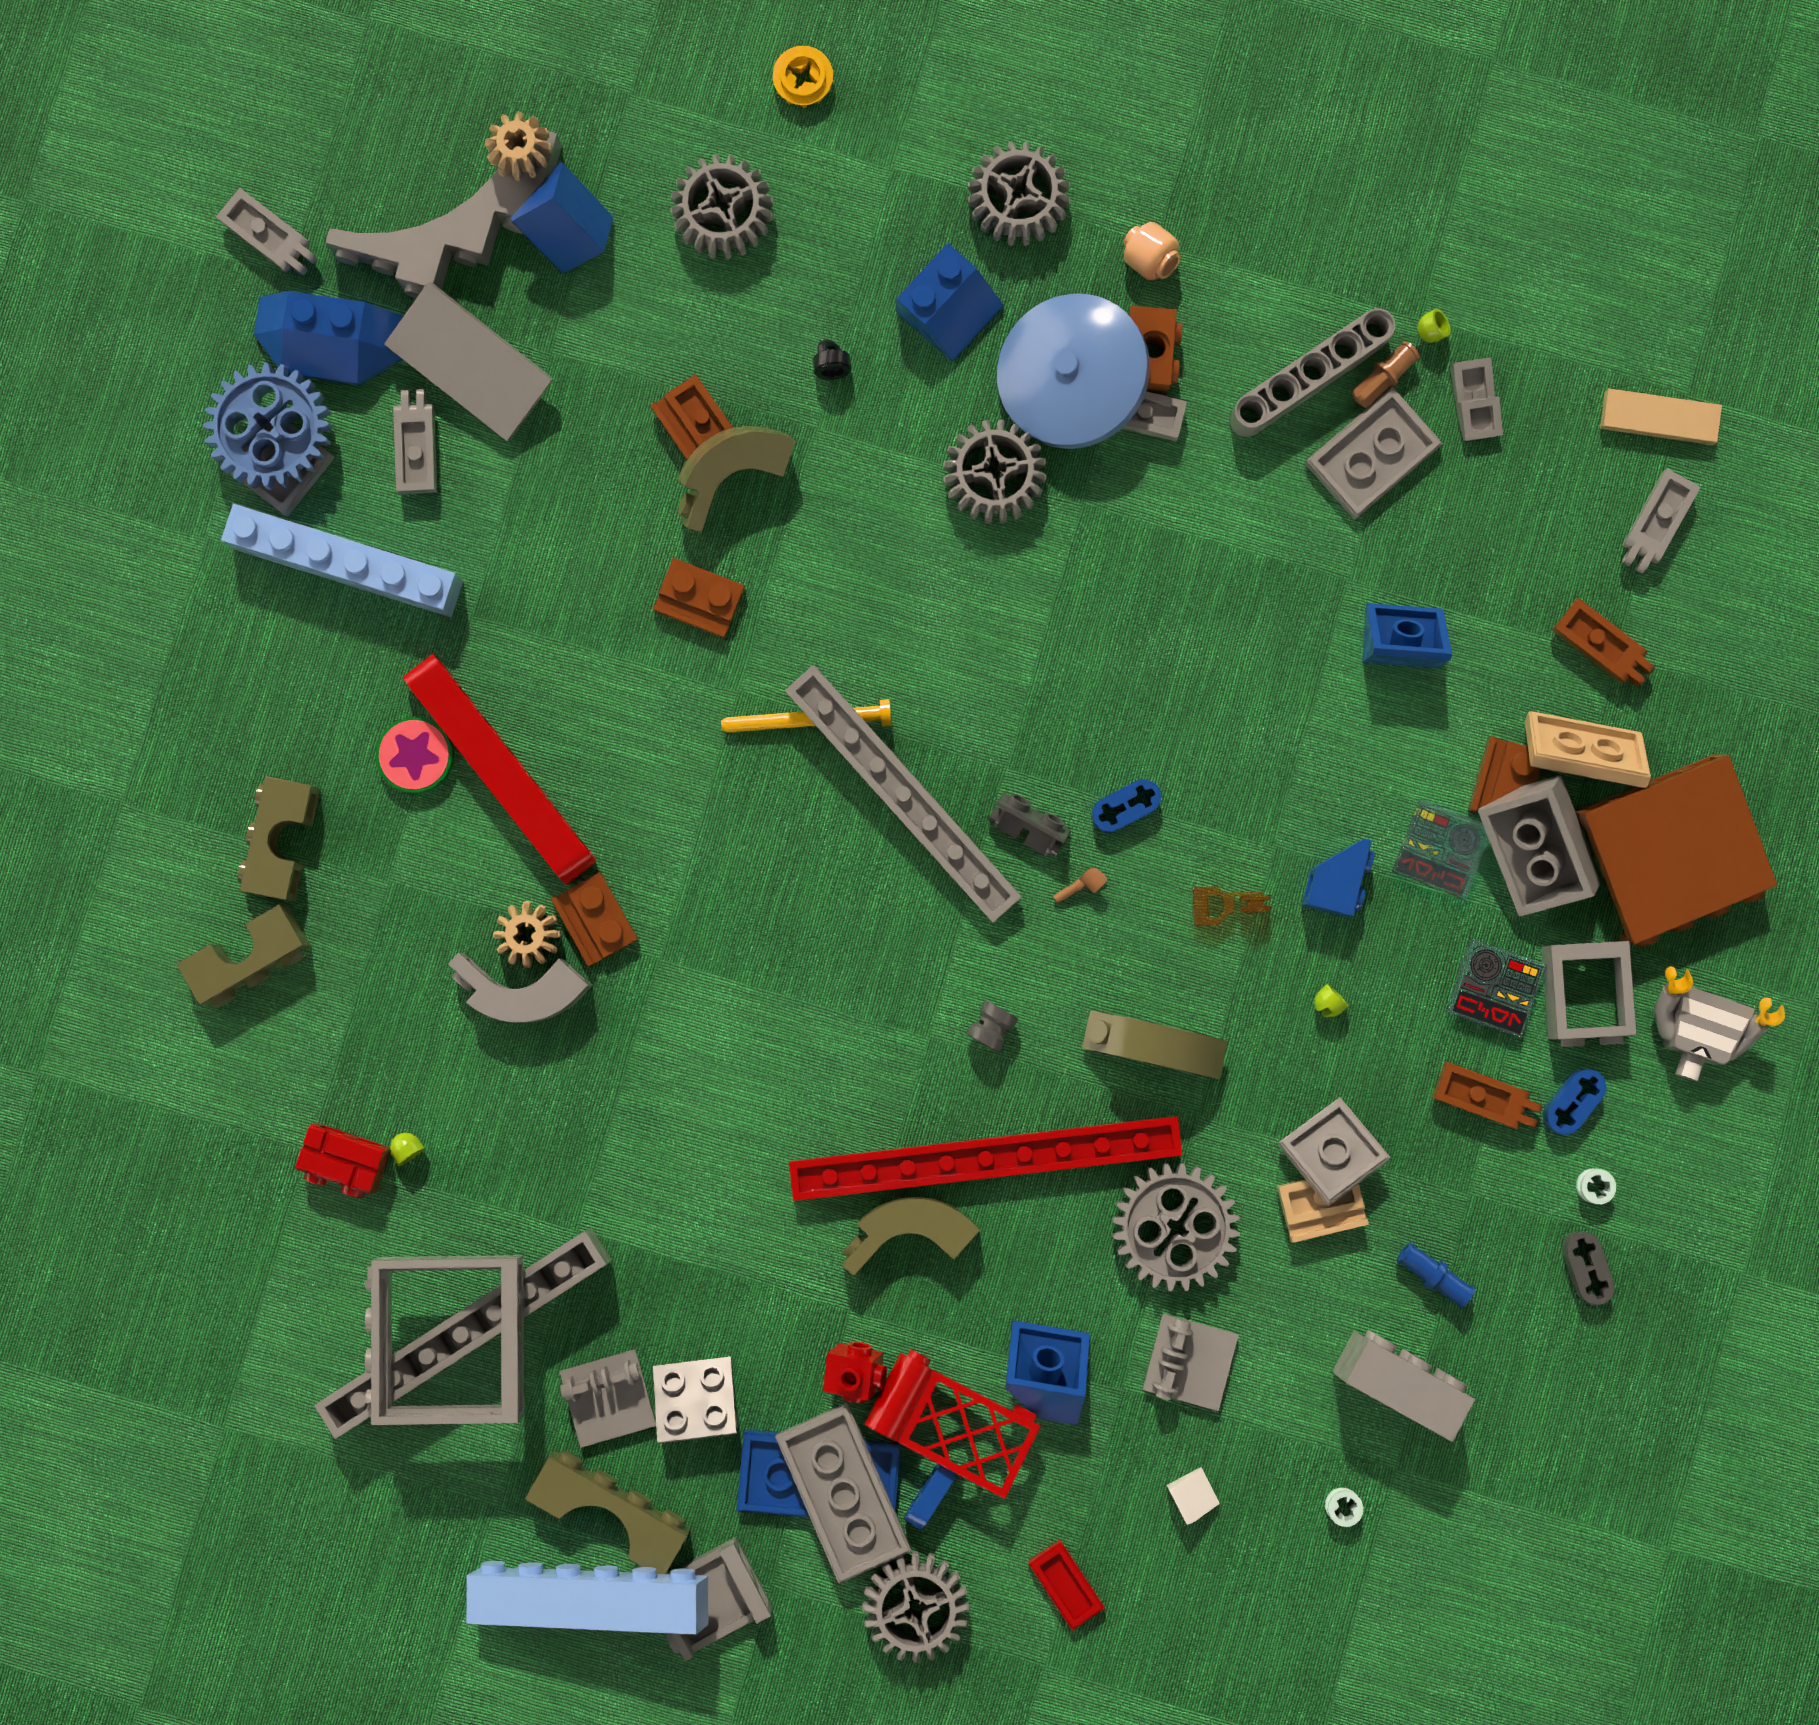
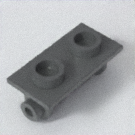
M1003 792L996 804L1000 808L995 806L988 820L994 823L993 827L1014 839H1017L1022 829L1025 828L1030 832L1023 844L1046 857L1048 854L1056 857L1071 829L1065 827V822L1058 816L1048 812L1042 814L1033 809L1031 803L1021 795L1015 793L1009 795Z

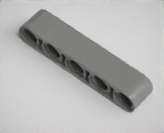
M1374 308L1366 312L1242 396L1237 401L1230 415L1232 430L1237 435L1243 437L1256 435L1380 351L1394 333L1395 320L1387 310L1381 308ZM1375 324L1379 326L1383 336H1371L1366 329V325ZM1344 345L1348 347L1352 357L1349 359L1339 357L1335 352V346ZM1306 366L1315 367L1319 371L1321 379L1311 380L1307 378L1303 368ZM1275 387L1284 388L1289 394V400H1276L1273 397L1272 389ZM1244 408L1254 410L1258 415V421L1255 423L1244 421L1240 415V410Z

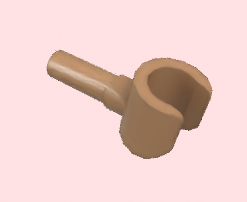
M1090 868L1073 884L1056 893L1053 897L1059 904L1079 892L1084 886L1094 894L1104 885L1107 877L1098 868Z

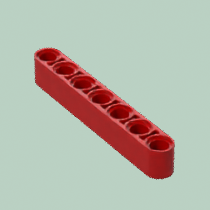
M431 654L402 677L566 886L597 862L587 846L434 654Z

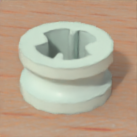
M1590 1168L1584 1170L1579 1175L1576 1181V1189L1578 1195L1583 1200L1593 1204H1604L1614 1197L1616 1182L1609 1172ZM1593 1176H1596L1597 1180L1604 1181L1605 1189H1600L1601 1195L1597 1197L1595 1192L1588 1191L1587 1189L1588 1182L1593 1183L1591 1180Z
M1340 1487L1332 1490L1325 1500L1327 1515L1339 1526H1353L1360 1521L1363 1515L1361 1499L1348 1488ZM1340 1498H1344L1347 1502H1349L1350 1498L1353 1500V1504L1349 1506L1351 1514L1346 1517L1341 1512H1339L1338 1516L1334 1512L1339 1508L1337 1501Z

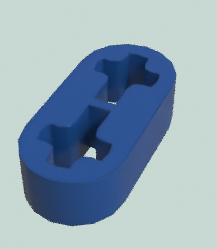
M1141 779L1102 798L1094 805L1091 811L1093 825L1101 832L1112 833L1145 817L1158 808L1161 802L1160 789L1154 782ZM1141 787L1144 792L1149 790L1152 792L1153 797L1149 799L1150 807L1145 808L1143 803H1139L1130 808L1128 801L1137 795L1136 788ZM1103 805H1107L1109 809H1114L1120 805L1123 806L1125 811L1115 817V825L1111 826L1109 821L1101 822L1099 820V816L1103 813Z
M1580 1069L1573 1072L1546 1105L1543 1111L1545 1126L1556 1134L1569 1135L1576 1132L1603 1099L1607 1087L1605 1078L1599 1072L1590 1069ZM1592 1078L1591 1087L1595 1090L1594 1093H1584L1577 1100L1576 1097L1582 1090V1086L1578 1083L1579 1080H1589ZM1570 1104H1573L1574 1106L1567 1114V1117L1571 1120L1570 1124H1559L1557 1126L1558 1116L1554 1114L1557 1109L1566 1110Z
M937 1463L909 1506L904 1520L922 1530L952 1485L957 1473Z

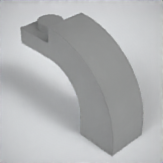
M457 953L448 963L455 970L452 978L467 991H470L472 988L477 990L466 1003L480 1013L501 1021L529 1023L552 1018L576 1004L592 987L583 976L563 959H558L537 982L520 989H510L500 985L464 953Z

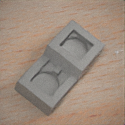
M1491 358L1450 363L1453 394L1463 441L1503 435L1500 398L1495 396Z

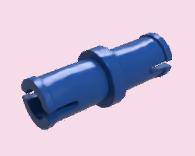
M1412 1242L1406 1244L1396 1259L1398 1264L1403 1265L1421 1278L1426 1288L1429 1290L1436 1289L1461 1309L1466 1306L1475 1293L1476 1289L1447 1269L1448 1265L1442 1260L1439 1262L1435 1261L1414 1246Z

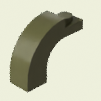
M760 426L734 427L707 439L690 455L677 479L684 487L690 488L689 494L684 493L679 503L678 515H681L680 521L686 528L702 532L717 487L727 476L736 471L758 469L784 477L796 440L786 433Z
M1090 1010L1082 1048L1220 1080L1228 1041L1164 1025Z
M922 1196L893 1199L875 1207L857 1222V1226L867 1235L864 1239L857 1235L842 1251L847 1257L843 1261L842 1266L854 1276L883 1243L892 1237L907 1233L919 1234L931 1239L952 1259H955L976 1236L980 1228L960 1210L943 1201Z

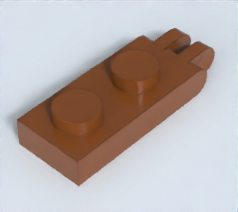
M1580 598L1574 600L1552 629L1555 634L1620 683H1625L1628 679L1634 685L1641 687L1646 679L1635 668L1637 667L1647 675H1650L1655 669V666L1644 658L1647 654L1645 648Z
M1444 1062L1432 1095V1099L1518 1130L1520 1123L1533 1128L1536 1127L1538 1120L1523 1115L1525 1108L1541 1113L1543 1107L1529 1100L1531 1093L1450 1062Z

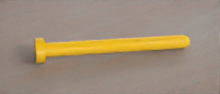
M890 699L880 700V706L853 708L865 722L881 721L882 727L892 726ZM804 712L726 717L721 720L722 731L727 733L816 726Z

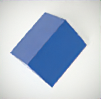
M560 162L511 217L510 221L564 274L604 252L613 216L565 164Z
M1367 603L1362 663L1440 668L1451 660L1452 650L1443 609Z

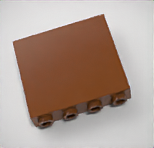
M1713 754L1650 780L1647 788L1635 786L1575 811L1581 827L1586 828L1625 933L1619 935L1621 941H1629L1631 944H1636L1637 947L1655 943L1659 940L1658 935L1668 930L1680 932L1689 929L1695 925L1694 920L1707 915L1708 918L1723 915L1731 910L1729 905L1741 900L1743 903H1749L1762 899L1766 896V890L1778 886L1729 755Z

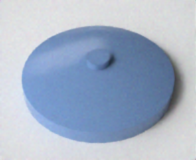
M1090 294L1057 296L1040 303L1018 320L1006 337L997 365L998 391L1002 404L1010 418L1019 425L1022 431L1030 433L1036 441L1048 446L1064 449H1076L1095 445L1120 431L1139 409L1145 397L1150 378L1148 347L1135 322L1118 305L1102 297Z

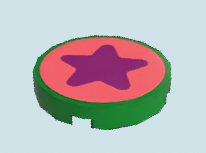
M406 717L393 722L382 732L376 745V764L380 775L390 786L407 794H424L441 785L448 778L454 765V747L449 737L437 723L423 717Z

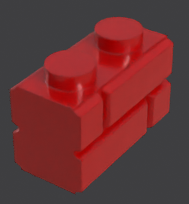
M320 1123L310 1124L295 1169L305 1172L303 1179L308 1182L326 1186L327 1181L342 1185L340 1192L352 1197L363 1198L365 1193L372 1194L378 1190L391 1150L388 1146Z

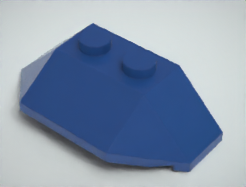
M286 291L260 297L254 335L276 366L284 365L288 369L289 375L297 370L304 378L361 385L386 370L395 362L398 363L403 360L385 346L384 343L404 316L362 301Z

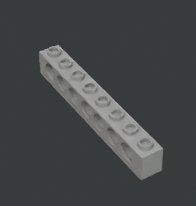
M591 1227L523 1270L524 1317L611 1261L610 1256ZM501 1285L392 1355V1402L501 1333ZM363 1373L314 1405L334 1439L371 1417V1414H367V1403H365L366 1391L371 1389V1373Z

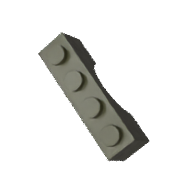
M554 1450L548 1457L525 1500L558 1519L569 1511L583 1506H598L611 1511L622 1521L627 1530L630 1543L628 1559L641 1567L656 1568V1574H666L689 1533L690 1528L684 1525L685 1519L673 1511L665 1509L662 1513L650 1506L651 1500L636 1490H630L628 1493L615 1486L617 1480L609 1474L600 1470H596L593 1473L582 1467L583 1461L576 1455L562 1450L560 1454Z

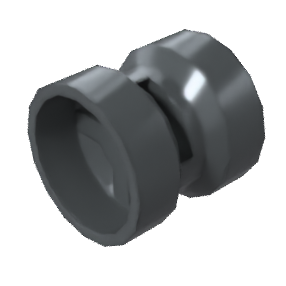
M985 1000L980 1008L981 1016L979 1023H972L966 1034L1000 1053L1005 1044L1004 1037L1002 1036L1008 1030H1012L1019 1019Z

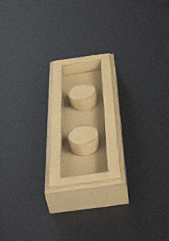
M1608 388L1604 393L1600 429L1714 445L1718 441L1722 405Z

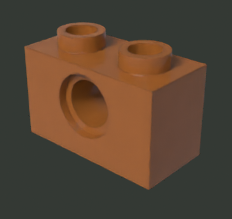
M1130 306L1128 315L1141 331L1146 345H1157L1162 351V356L1158 358L1150 357V378L1147 392L1167 395L1171 383L1177 384L1179 360H1173L1174 346H1180L1182 323L1176 322L1177 309Z

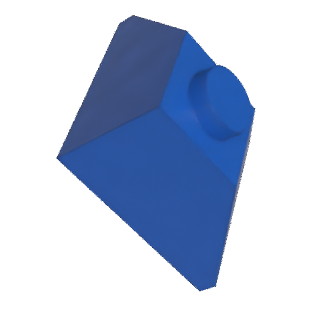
M1013 1320L1005 1389L1030 1412L1036 1414L1038 1419L1078 1425L1086 1394L1090 1333Z

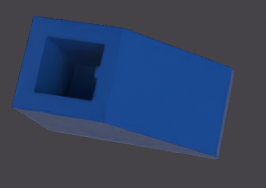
M1359 840L1311 868L1301 906L1345 918L1353 916L1354 910L1360 911L1365 897V889L1360 888L1363 874H1369L1375 852L1370 850L1372 840Z

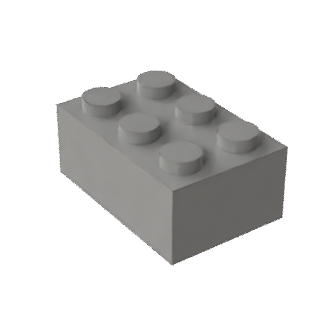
M1367 1330L1365 1336L1353 1331L1332 1372L1352 1387L1453 1442L1475 1401L1473 1397L1465 1393L1468 1385L1439 1368L1436 1369L1434 1374L1430 1373L1432 1365L1402 1349L1399 1355L1394 1353L1397 1348L1396 1345L1370 1330Z

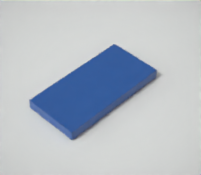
M745 1429L737 1511L810 1518L775 1438V1435L780 1432ZM865 1440L895 1509L901 1444Z

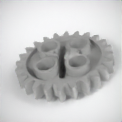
M1163 1163L1161 1175H1157L1149 1167L1147 1168L1149 1180L1144 1181L1140 1177L1134 1176L1133 1178L1138 1188L1133 1191L1124 1187L1122 1190L1129 1197L1128 1202L1116 1201L1115 1203L1124 1212L1123 1216L1112 1217V1222L1122 1226V1230L1113 1233L1112 1237L1117 1240H1124L1125 1242L1116 1251L1119 1255L1130 1253L1131 1256L1126 1261L1125 1266L1130 1269L1139 1265L1140 1268L1136 1277L1140 1280L1150 1273L1151 1286L1154 1288L1164 1279L1168 1291L1173 1290L1176 1281L1180 1282L1183 1290L1188 1291L1190 1279L1193 1278L1202 1287L1204 1286L1202 1274L1207 1272L1212 1277L1217 1278L1218 1274L1214 1265L1219 1263L1228 1267V1261L1222 1256L1224 1251L1236 1252L1237 1250L1228 1243L1230 1237L1240 1236V1232L1230 1228V1223L1239 1220V1216L1227 1212V1209L1232 1207L1235 1201L1233 1199L1222 1200L1220 1198L1227 1189L1224 1185L1217 1186L1214 1189L1211 1187L1215 1179L1214 1175L1209 1174L1203 1180H1200L1201 1168L1197 1166L1192 1169L1189 1175L1186 1174L1184 1163L1178 1164L1176 1173H1172L1170 1166L1167 1163ZM1171 1188L1177 1189L1181 1195L1180 1204L1172 1210L1165 1209L1161 1203L1163 1193ZM1192 1198H1196V1205L1180 1223L1185 1228L1183 1233L1178 1234L1174 1232L1166 1242L1161 1254L1158 1256L1154 1255L1156 1247L1170 1233L1171 1229L1167 1226L1170 1219L1178 1221L1186 1210L1189 1201ZM1201 1212H1209L1213 1219L1211 1228L1204 1233L1196 1232L1193 1226L1195 1216ZM1148 1220L1156 1222L1158 1226L1157 1236L1151 1241L1141 1240L1138 1235L1140 1225ZM1178 1244H1185L1190 1250L1188 1260L1180 1265L1172 1263L1170 1259L1172 1248Z

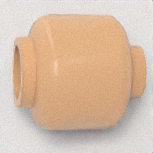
M1155 222L1146 223L1141 227H1133L1124 239V245L1126 246L1124 261L1146 280L1167 278L1173 273L1180 262L1181 255L1179 253L1180 245L1178 240Z

